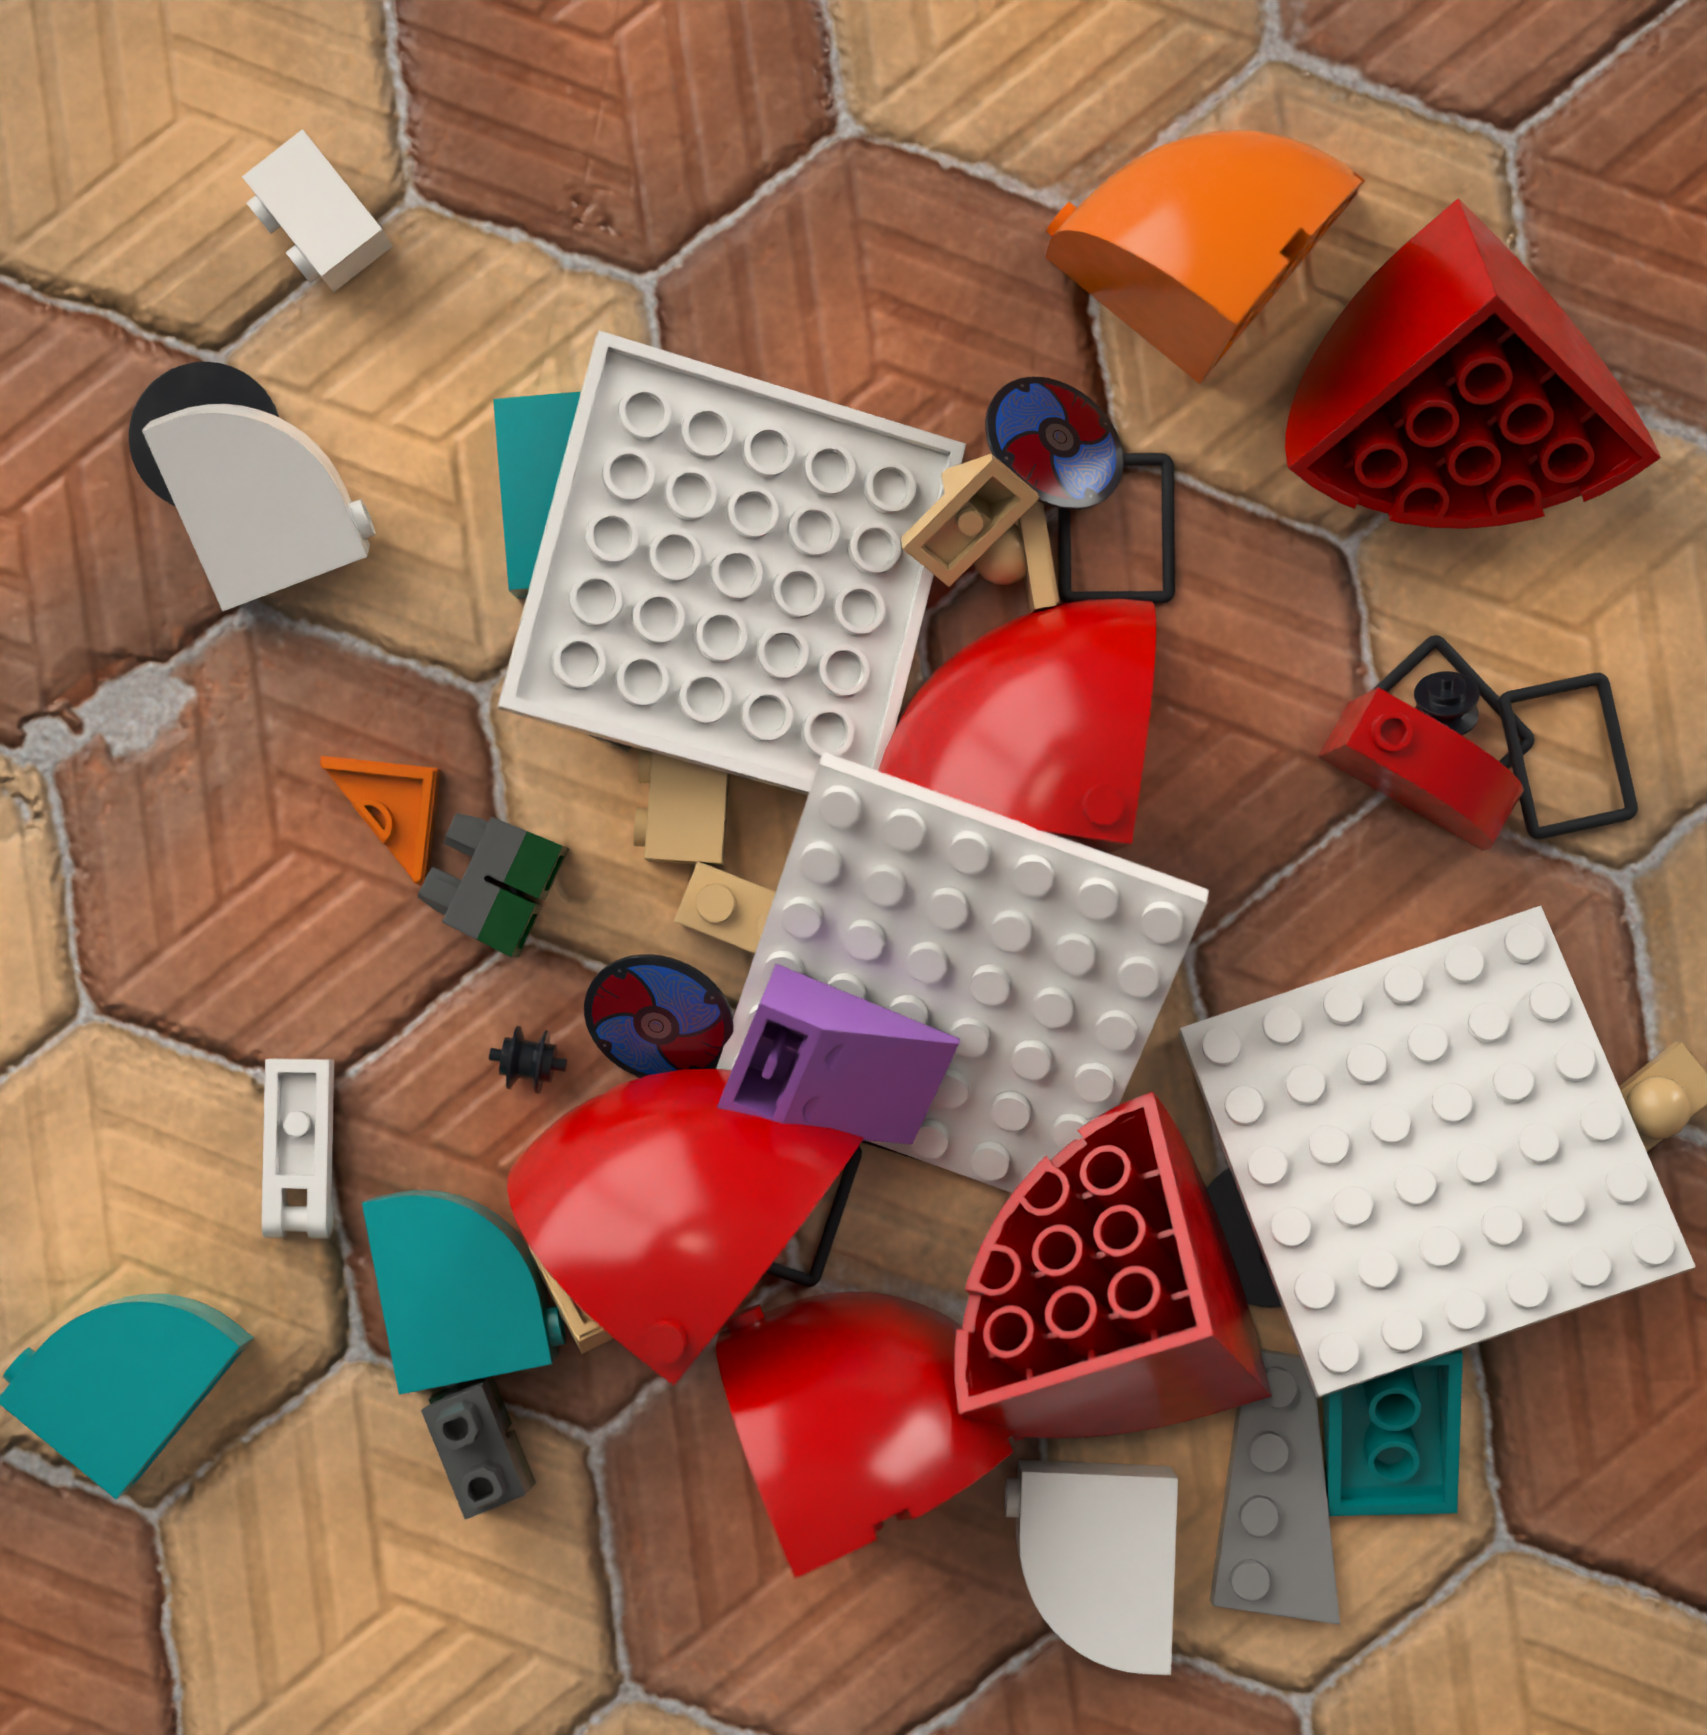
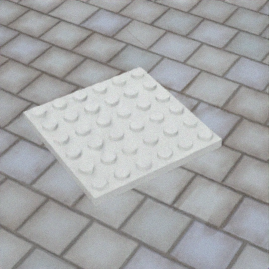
M599 330L595 337L497 709L805 795H809L824 752L878 771L885 749L896 728L934 574L902 549L901 537L945 494L941 474L947 468L962 463L966 444Z
M824 752L733 1018V1034L724 1045L716 1069H733L776 964L960 1039L959 1045L913 1144L869 1142L1013 1193L1016 1187L1045 1156L1051 1160L1073 1140L1083 1138L1077 1131L1078 1129L1120 1104L1207 904L1208 889L1052 833L1036 830L1024 823Z
M1541 906L1180 1028V1038L1316 1398L1688 1272L1696 1267Z

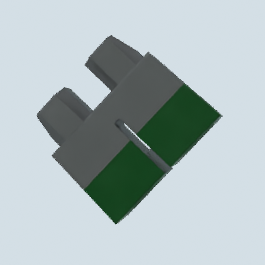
M456 813L445 835L443 844L471 856L472 859L462 879L432 867L418 893V898L435 911L444 914L443 923L509 957H519L543 906L491 883L490 878H495L538 899L546 900L569 848L494 817H491L488 822L481 818Z
M490 1376L461 1382L431 1395L428 1399L430 1405L423 1408L421 1412L464 1519H469L526 1495L535 1485L536 1481L515 1429L506 1433L512 1422L494 1377Z

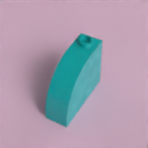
M581 392L493 399L508 590L516 599L526 598Z
M435 1190L397 1192L373 1197L362 1203L399 1395L550 1365L559 1355L557 1346L566 1344L564 1321L559 1315L557 1306H549L545 1283L532 1260L528 1245L507 1221L476 1201L453 1193Z
M160 1293L139 1294L120 1298L66 1323L48 1337L36 1352L30 1347L25 1349L3 1375V1378L10 1384L0 1395V1405L113 1498L118 1499L135 1486L254 1337L222 1312L191 1298Z

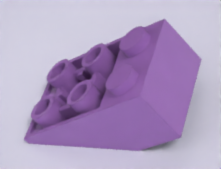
M776 964L717 1107L760 1116L782 1124L828 1127L864 1137L863 1140L913 1144L956 1052L960 1039Z

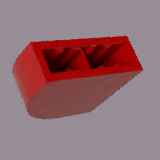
M1379 687L1348 702L1318 755L1322 760L1482 851L1492 848L1524 791L1523 785L1518 778L1489 753L1456 731Z

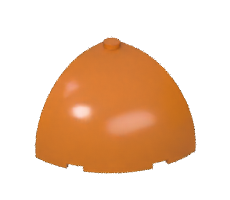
M1247 130L1213 131L1188 136L1159 146L1134 159L1111 175L1078 207L1068 202L1055 216L1046 230V233L1052 238L1050 239L1045 258L1196 382L1201 384L1363 187L1365 180L1335 157L1312 145L1287 136Z

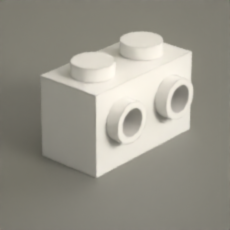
M303 129L242 176L256 194L246 202L271 234L282 227L295 243L292 248L286 251V254L309 283L321 276L330 289L335 292L393 246L379 224Z

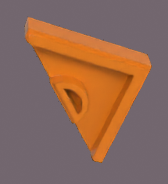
M321 756L320 766L322 769H325L352 803L354 809L409 874L415 884L423 885L430 871L441 769Z

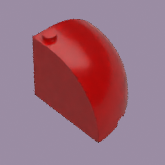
M1459 198L1392 255L1364 284L1338 316L1318 346L1301 378L1291 405L1285 433V452L1288 469L1314 489L1353 509L1358 504L1368 509L1387 513L1390 521L1429 528L1471 529L1495 527L1541 518L1545 516L1543 509L1565 503L1579 496H1582L1584 502L1596 498L1630 480L1661 458L1639 414L1587 339L1533 274Z
M1120 598L1070 602L1019 616L988 631L963 647L939 667L913 695L898 717L895 731L885 749L878 771L1024 823L1036 830L1049 832L1102 852L1112 853L1131 845L1146 751L1156 653V612L1154 603L1152 601Z
M683 1069L652 1074L614 1086L607 1092L587 1100L580 1106H576L541 1133L511 1167L507 1178L508 1198L514 1218L532 1251L548 1273L568 1296L602 1329L673 1386L679 1381L781 1253L864 1139V1137L828 1127L782 1124L760 1116L718 1108V1103L732 1070Z
M1153 1091L1124 1102L1094 1118L1077 1130L1083 1138L1073 1140L1051 1160L1045 1156L1016 1187L996 1216L979 1248L967 1279L965 1291L969 1293V1298L964 1313L962 1329H957L955 1340V1387L959 1414L964 1418L985 1421L1016 1431L1013 1435L1088 1438L1170 1426L1272 1397L1248 1303L1221 1223L1202 1176L1180 1131Z
M847 1291L802 1298L763 1313L760 1304H757L731 1315L725 1322L728 1329L719 1332L716 1341L718 1367L731 1414L759 1493L795 1579L877 1540L875 1533L883 1528V1520L893 1515L900 1521L914 1520L950 1499L991 1471L1013 1452L1008 1440L1011 1436L1014 1442L1026 1438L1013 1435L1016 1431L997 1424L964 1418L959 1414L955 1387V1340L957 1329H962V1325L930 1307L905 1298L875 1292Z

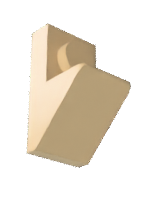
M992 454L947 468L941 474L945 494L901 537L902 549L948 587L1039 499L1038 493Z

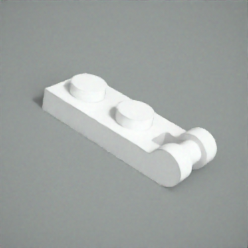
M265 1059L262 1233L265 1238H285L287 1232H307L309 1238L329 1239L331 1237L333 1228L331 1189L334 1059ZM287 1188L307 1189V1206H288Z

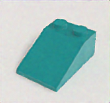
M1462 1349L1322 1397L1325 1481L1329 1516L1457 1513L1463 1368Z

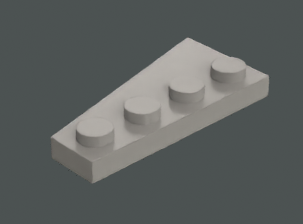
M1260 1349L1272 1397L1245 1404L1236 1409L1210 1601L1213 1606L1340 1625L1317 1398L1299 1354Z

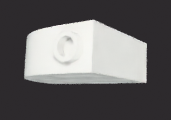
M207 404L189 407L154 419L142 430L222 611L368 556L370 544L367 538L376 535L363 500L351 501L338 471L328 456L313 440L292 424L275 415L250 407L230 404Z
M1018 1460L1017 1478H1006L1005 1517L1016 1518L1018 1556L1026 1585L1034 1604L1043 1619L1066 1644L1092 1661L1112 1669L1139 1674L1171 1675L1178 1477L1171 1466Z

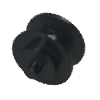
M1442 671L1432 673L1421 679L1415 687L1414 699L1417 704L1415 708L1460 735H1465L1478 722L1479 712L1476 705L1479 701V688L1470 677L1458 672Z
M516 1026L513 1037H505L502 1049L491 1048L489 1053L490 1061L500 1062L499 1075L506 1076V1088L510 1090L519 1078L530 1079L535 1093L539 1094L543 1082L551 1083L554 1070L565 1072L567 1067V1059L556 1058L557 1045L550 1044L549 1030H545L536 1042L525 1040L521 1026Z

